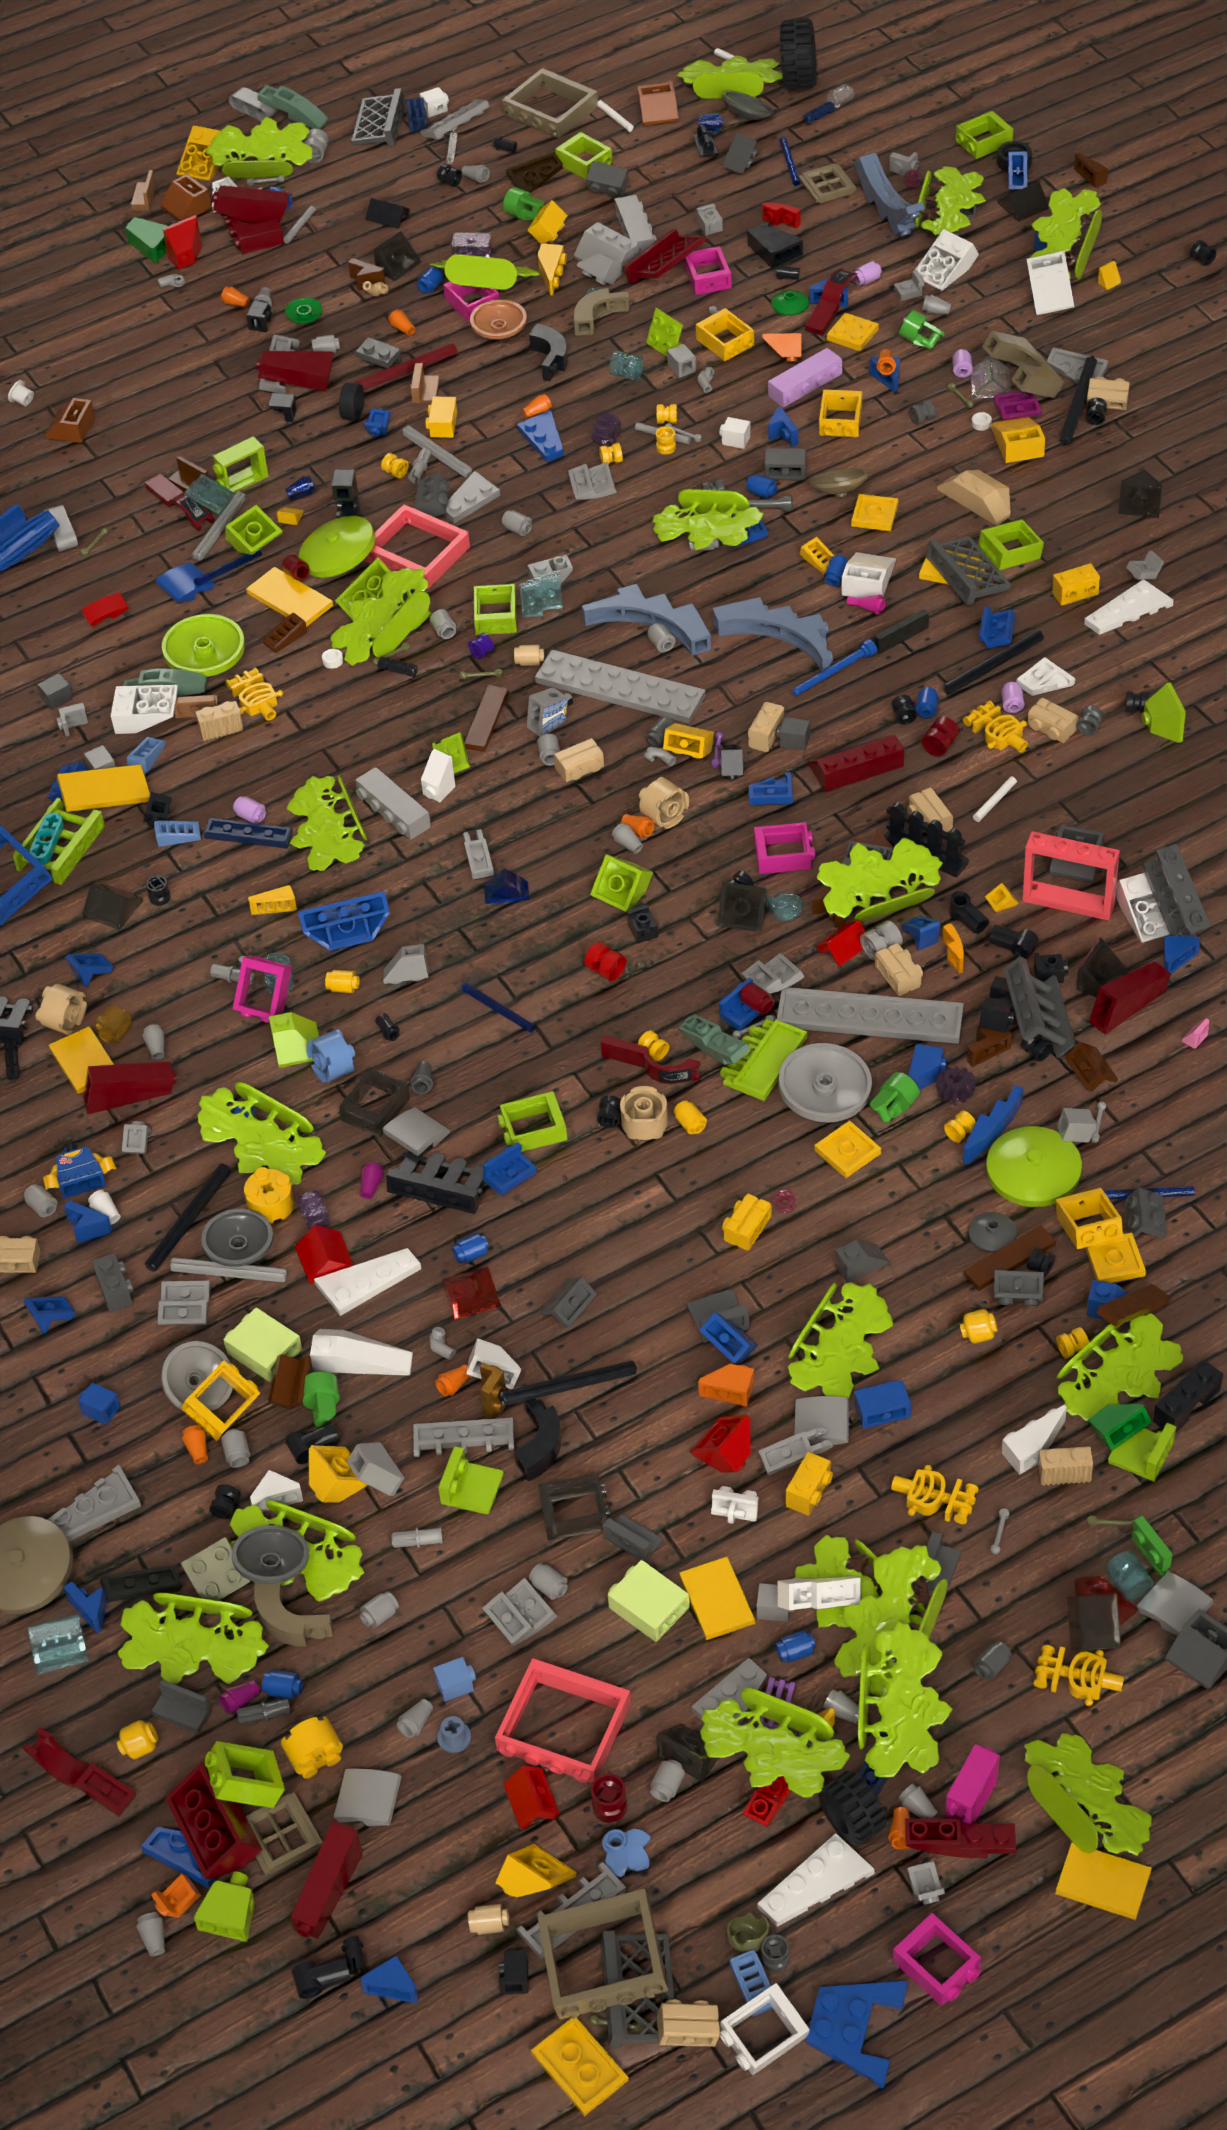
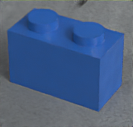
M903 1380L888 1381L882 1385L863 1387L860 1390L854 1391V1406L863 1429L911 1418V1402Z

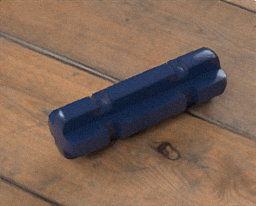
M829 101L811 110V112L805 113L804 121L810 124L835 110L834 103Z

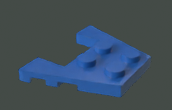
M896 1981L819 1987L809 2027L810 2031L807 2035V2044L836 2062L844 2063L852 2068L856 2074L861 2077H867L876 2086L884 2089L890 2060L862 2054L873 2004L902 2010L908 1982Z

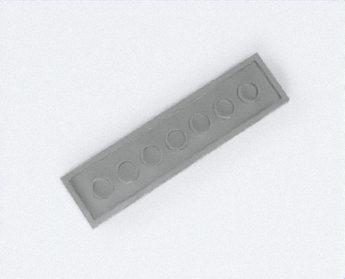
M556 650L550 651L535 676V683L689 724L705 697V689Z
M787 987L781 991L777 1020L802 1030L959 1044L964 1003Z

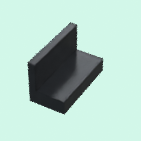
M371 198L365 220L399 228L402 215L409 216L410 209Z

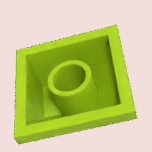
M1171 682L1166 683L1145 702L1144 712L1141 714L1142 722L1144 725H1147L1150 733L1178 743L1183 742L1186 711Z
M606 854L590 895L627 912L646 893L653 872L635 863Z
M292 1012L269 1016L279 1068L313 1061L312 1057L308 1058L306 1044L312 1039L319 1037L316 1022Z

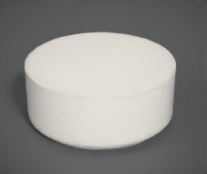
M984 412L974 414L972 416V427L980 431L989 429L992 421L991 416Z
M337 649L325 651L322 654L323 665L331 669L341 666L343 663L342 652Z

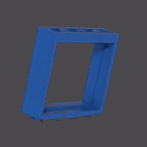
M1 825L0 849L8 842L34 868L0 897V925L53 879L46 868Z

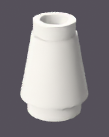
M98 1190L89 1197L90 1208L109 1216L111 1224L116 1223L120 1219L121 1215L118 1213L108 1192Z

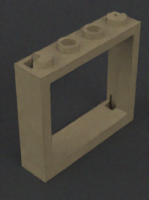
M543 68L502 99L503 114L557 138L562 137L598 107V91ZM541 88L577 102L558 119L522 104Z
M645 1888L537 1917L553 2006L560 2020L568 2017L574 2019L580 2014L591 2011L601 2012L607 2007L618 2004L628 2005L634 2000L644 1997L654 1998L656 1994L669 1991L651 1903ZM642 1914L654 1973L562 1997L552 1937Z

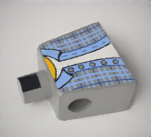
M549 688L530 695L527 728L540 737L561 725L566 720L567 707L573 704L571 695L568 693L562 694L555 688Z

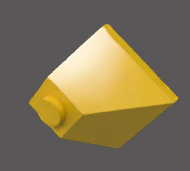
M311 1445L309 1448V1485L315 1492L317 1499L324 1503H340L368 1486V1484L358 1480L348 1465L347 1460L351 1453L346 1447Z
M532 1844L507 1855L495 1883L502 1887L506 1894L513 1897H521L553 1888L575 1878L577 1872L537 1845Z

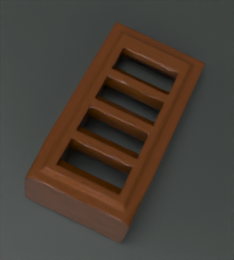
M1080 153L1075 154L1074 170L1095 188L1106 184L1108 174L1106 167Z
M293 612L276 626L262 642L276 653L307 633L306 622Z

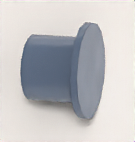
M447 1717L441 1723V1728L438 1731V1744L446 1752H461L470 1744L471 1731L459 1717Z

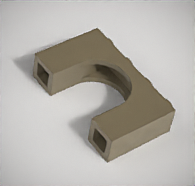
M991 331L982 346L992 358L1008 361L1019 366L1011 380L1023 392L1055 398L1064 384L1060 376L1026 338Z

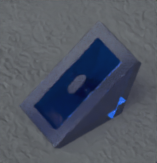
M505 868L484 884L486 904L529 900L528 881Z

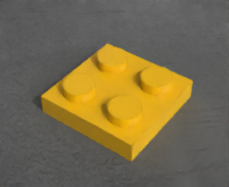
M844 313L827 333V341L861 352L879 330V324Z
M859 494L851 520V527L891 531L899 499Z
M848 1121L815 1144V1152L842 1176L848 1178L881 1154V1147L851 1121Z
M1132 1233L1123 1234V1238L1085 1247L1097 1281L1113 1283L1145 1277L1146 1269Z

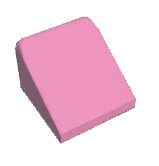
M1206 1018L1193 1026L1181 1041L1194 1049L1197 1048L1208 1035L1209 1019Z

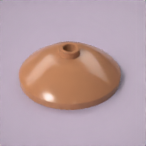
M509 300L485 302L476 307L470 315V325L473 331L484 338L493 340L506 339L516 335L525 327L527 322L524 308L518 303Z

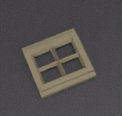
M831 164L799 175V180L816 203L837 199L857 191L856 186L839 164ZM833 173L836 177L834 179L827 180L825 178V175ZM821 177L823 182L815 184L812 181L814 178ZM841 183L843 188L834 190L831 185ZM828 186V188L831 190L826 193H821L819 189Z
M295 1792L279 1798L274 1808L262 1807L246 1816L263 1849L255 1858L265 1876L273 1874L318 1850L323 1843ZM286 1808L294 1824L281 1830L273 1814ZM268 1817L276 1833L263 1840L255 1824ZM297 1828L306 1844L292 1850L284 1834ZM279 1837L287 1854L274 1860L266 1844Z

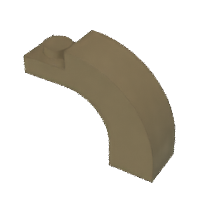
M605 288L584 296L574 309L575 336L594 334V321L603 314L629 311L628 292L609 293V288Z
M254 1582V1599L260 1621L266 1631L275 1639L288 1645L307 1647V1638L323 1639L325 1637H333V1625L330 1615L301 1616L290 1613L283 1607L281 1583L261 1584Z

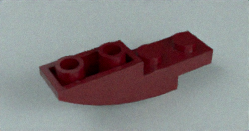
M905 1819L906 1846L916 1850L943 1856L988 1859V1854H1016L1015 1824H960V1819Z

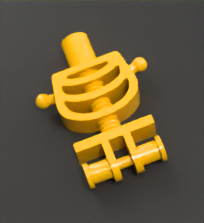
M256 667L249 672L243 671L242 677L237 674L234 675L233 679L225 681L228 689L232 691L233 697L239 696L240 714H243L244 711L250 716L261 713L268 721L276 717V711L273 707L277 705L276 697L283 696V691L274 692L271 684L264 683L263 675L258 672Z
M987 701L984 706H978L977 710H972L970 715L963 717L964 724L967 727L972 725V732L974 733L986 727L985 741L988 744V749L996 748L1003 750L1010 745L1021 753L1028 746V742L1021 738L1023 736V727L1027 725L1026 721L1019 722L1012 715L1000 716L1001 707H995L991 701Z
M926 1465L924 1470L918 1469L913 1480L895 1475L891 1490L907 1494L906 1507L909 1508V1516H914L916 1512L925 1516L932 1515L939 1510L942 1503H946L948 1506L945 1511V1521L950 1522L954 1511L958 1512L954 1520L959 1524L967 1523V1516L973 1510L971 1505H974L976 1502L974 1496L979 1490L976 1485L969 1483L966 1484V1491L962 1492V1480L957 1479L952 1494H948V1492H945V1479L943 1475L932 1471L930 1465ZM925 1482L929 1484V1488L925 1487ZM934 1483L937 1484L941 1490L938 1491L934 1489Z
M1050 1645L1042 1646V1656H1039L1037 1661L1040 1666H1037L1035 1669L1037 1677L1034 1680V1686L1044 1689L1048 1684L1047 1679H1052L1051 1692L1056 1693L1059 1678L1062 1675V1677L1068 1678V1688L1071 1695L1078 1699H1085L1087 1706H1091L1093 1700H1099L1102 1688L1122 1691L1124 1676L1105 1672L1107 1659L1103 1658L1104 1653L1102 1650H1097L1095 1654L1080 1652L1073 1658L1071 1665L1068 1667L1062 1665L1065 1647H1060L1058 1658H1054L1052 1656L1055 1653V1648ZM1083 1664L1082 1669L1077 1668L1079 1665ZM1074 1678L1075 1680H1080V1686L1075 1684ZM1085 1681H1089L1090 1687L1086 1686Z

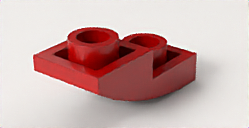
M764 202L762 204V220L776 226L782 222L797 229L801 225V210L784 204Z
M119 592L103 597L81 610L88 623L94 627L109 616L115 619L128 610L129 607Z
M784 1776L777 1777L771 1785L760 1787L758 1791L755 1790L743 1815L768 1827L791 1792Z

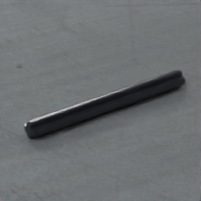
M1095 356L1087 357L1059 439L1064 446L1072 441L1089 389L1090 378L1093 377L1097 364Z
M1040 630L1032 632L943 685L944 692L947 695L954 693L1044 639Z
M223 1163L218 1165L146 1260L145 1265L148 1270L152 1272L157 1271L231 1172L229 1166Z
M631 1360L501 1391L499 1393V1401L503 1406L635 1375L637 1366Z

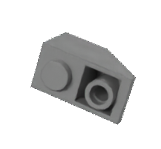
M599 253L578 262L577 266L583 269V274L591 278L593 275L596 276L595 281L603 285L606 282L614 285L623 264Z
M567 555L528 565L529 583L536 596L555 591L573 571Z
M424 944L401 947L384 969V984H399L402 981H421L424 978H428L429 966Z
M381 1442L357 1444L347 1460L348 1465L358 1480L389 1496L395 1495L404 1480V1476Z

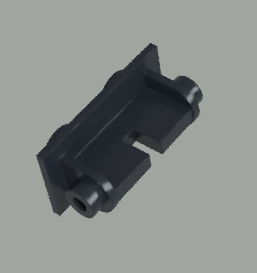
M700 124L697 128V134H693L700 157L717 155L718 151L711 132H708L706 125Z

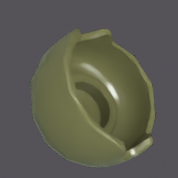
M748 1912L744 1916L735 1917L728 1922L726 1938L730 1945L741 1953L751 1950L757 1952L761 1949L763 1940L769 1935L770 1925L765 1916L758 1919L751 1912Z

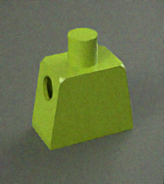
M233 1872L229 1883L221 1881L213 1883L194 1917L199 1931L247 1942L255 1901L252 1890L245 1887L248 1881L247 1875L241 1872Z

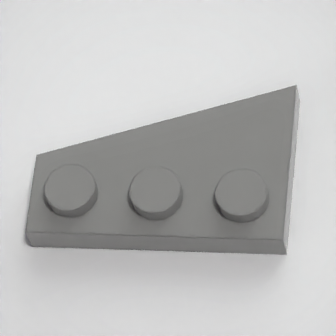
M1053 347L1047 363L1055 372L1078 384L1085 360L1091 356ZM1095 357L1097 364L1093 379L1104 377L1109 364L1108 360Z
M474 471L448 500L446 513L443 515L455 524L499 497L500 489Z
M750 1658L746 1659L692 1705V1712L702 1721L701 1717L704 1710L715 1709L722 1700L726 1699L735 1700L739 1704L741 1712H747L749 1708L741 1699V1690L753 1688L761 1691L767 1681V1674ZM735 1713L733 1717H739L740 1713ZM744 1718L737 1721L738 1725H741Z

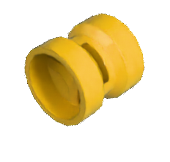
M657 404V424H664L665 421L677 424V404H670L667 408L663 404Z
M667 426L657 429V451L664 455L673 453L676 449L675 430Z
M614 443L609 447L606 445L599 446L601 463L623 462L619 443Z
M393 453L386 454L381 462V469L391 473L398 479L404 477L408 471V462L402 458L398 459V456Z
M652 1030L645 1032L638 1041V1045L648 1047V1054L655 1062L662 1060L670 1048L669 1043L664 1039H659V1036Z
M963 1110L955 1116L954 1120H949L944 1125V1131L953 1142L960 1143L967 1133L970 1134L976 1121L971 1114Z
M1081 1327L1073 1329L1070 1334L1063 1333L1056 1337L1058 1349L1065 1359L1073 1357L1076 1352L1082 1350L1089 1343L1088 1337Z

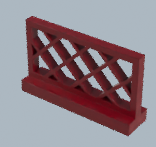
M677 229L670 230L623 266L629 283H635L640 278H659L705 243V236L679 235Z

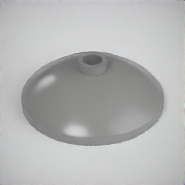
M191 1341L176 1347L165 1359L161 1370V1383L168 1399L181 1409L184 1401L223 1360L228 1364L230 1363L227 1356L212 1344L201 1341ZM219 1376L198 1400L212 1412L227 1401L233 1387ZM190 1379H195L197 1381V1385H192L190 1383Z

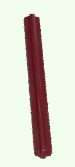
M451 343L353 383L361 384L363 390H367L414 371L415 363H423V367L453 356L457 354V348Z

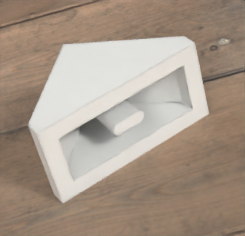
M268 1470L250 1496L252 1505L255 1504L260 1507L262 1512L269 1511L265 1503L267 1500L284 1505L303 1501L299 1483L271 1470Z

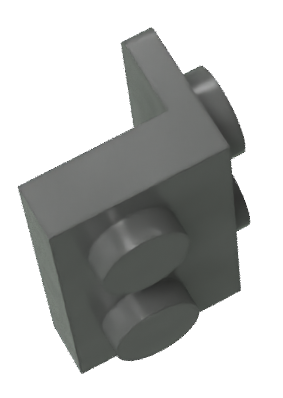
M369 337L356 350L358 358L385 368H389L393 363L397 365L402 363L399 348Z
M1138 1187L1125 1200L1128 1231L1133 1234L1134 1238L1143 1232L1162 1239L1167 1234L1163 1195Z
M995 1270L993 1300L998 1301L1000 1305H1013V1301L1023 1302L1024 1306H1038V1303H1043L1044 1272Z

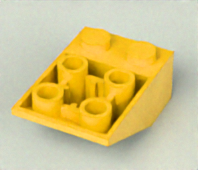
M193 126L176 174L178 176L188 174L194 179L210 182L220 166L212 163V156L207 154L206 151L207 147L212 145V138L221 133V131Z
M1024 417L990 423L1005 463L1044 457L1045 437L1040 425L1031 418Z

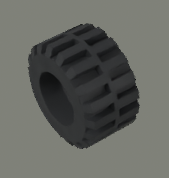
M844 1771L823 1786L822 1791L818 1793L822 1810L830 1824L844 1840L855 1847L861 1846L887 1826L885 1813L878 1798L867 1783L851 1771Z

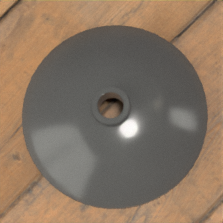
M730 90L723 91L721 97L724 103L733 113L737 114V118L740 120L764 119L773 113V109L768 104L750 95Z
M250 1209L227 1210L214 1216L205 1225L201 1235L202 1247L205 1254L212 1261L220 1265L229 1267L245 1266L261 1259L269 1251L273 1242L272 1226L266 1217Z
M266 1525L248 1530L235 1541L232 1547V1563L237 1572L246 1579L261 1584H278L288 1581L300 1574L309 1560V1548L305 1539L296 1531L278 1525Z

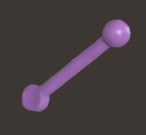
M721 732L715 735L717 742L715 757L711 762L713 768L719 767L717 745L721 744V740L724 737Z

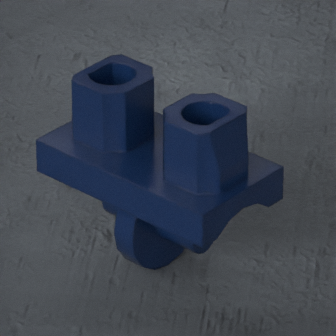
M424 98L407 99L406 107L410 133L428 129Z

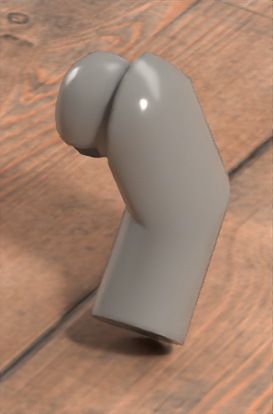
M171 274L157 279L160 288L168 285L179 288L185 283L184 277L178 274Z
M706 367L705 371H702L697 378L704 393H709L712 390L710 381L713 379L715 371L711 367Z
M650 746L644 753V757L649 761H653L655 757H658L668 766H673L676 762V757L662 748Z
M441 1327L433 1328L429 1336L431 1350L448 1360H452L456 1350L445 1344V1330Z

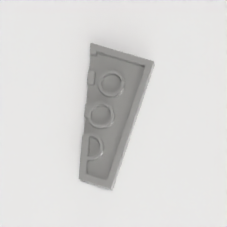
M120 1465L112 1469L113 1473L105 1479L101 1478L95 1482V1487L87 1493H81L74 1499L75 1502L69 1507L60 1509L47 1519L56 1524L69 1541L141 1507L140 1501Z

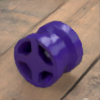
M485 633L479 634L476 640L472 639L468 642L470 652L477 659L484 657L486 652L489 653L494 650L492 640Z

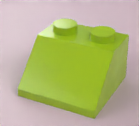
M257 505L226 525V540L239 553L251 555L282 534V530Z

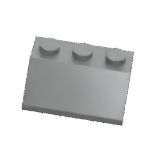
M597 222L584 232L573 256L574 259L583 261L602 253L624 266L639 254V244ZM622 267V269H621V271H620L618 277H620L621 275H623V274L625 273L623 267Z

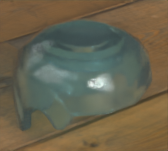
M780 892L777 898H773L770 895L767 901L773 918L781 922L795 919L803 910V902L795 894Z

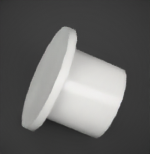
M18 380L8 394L10 402L17 401L23 406L29 405L34 397V392L25 387L23 380Z

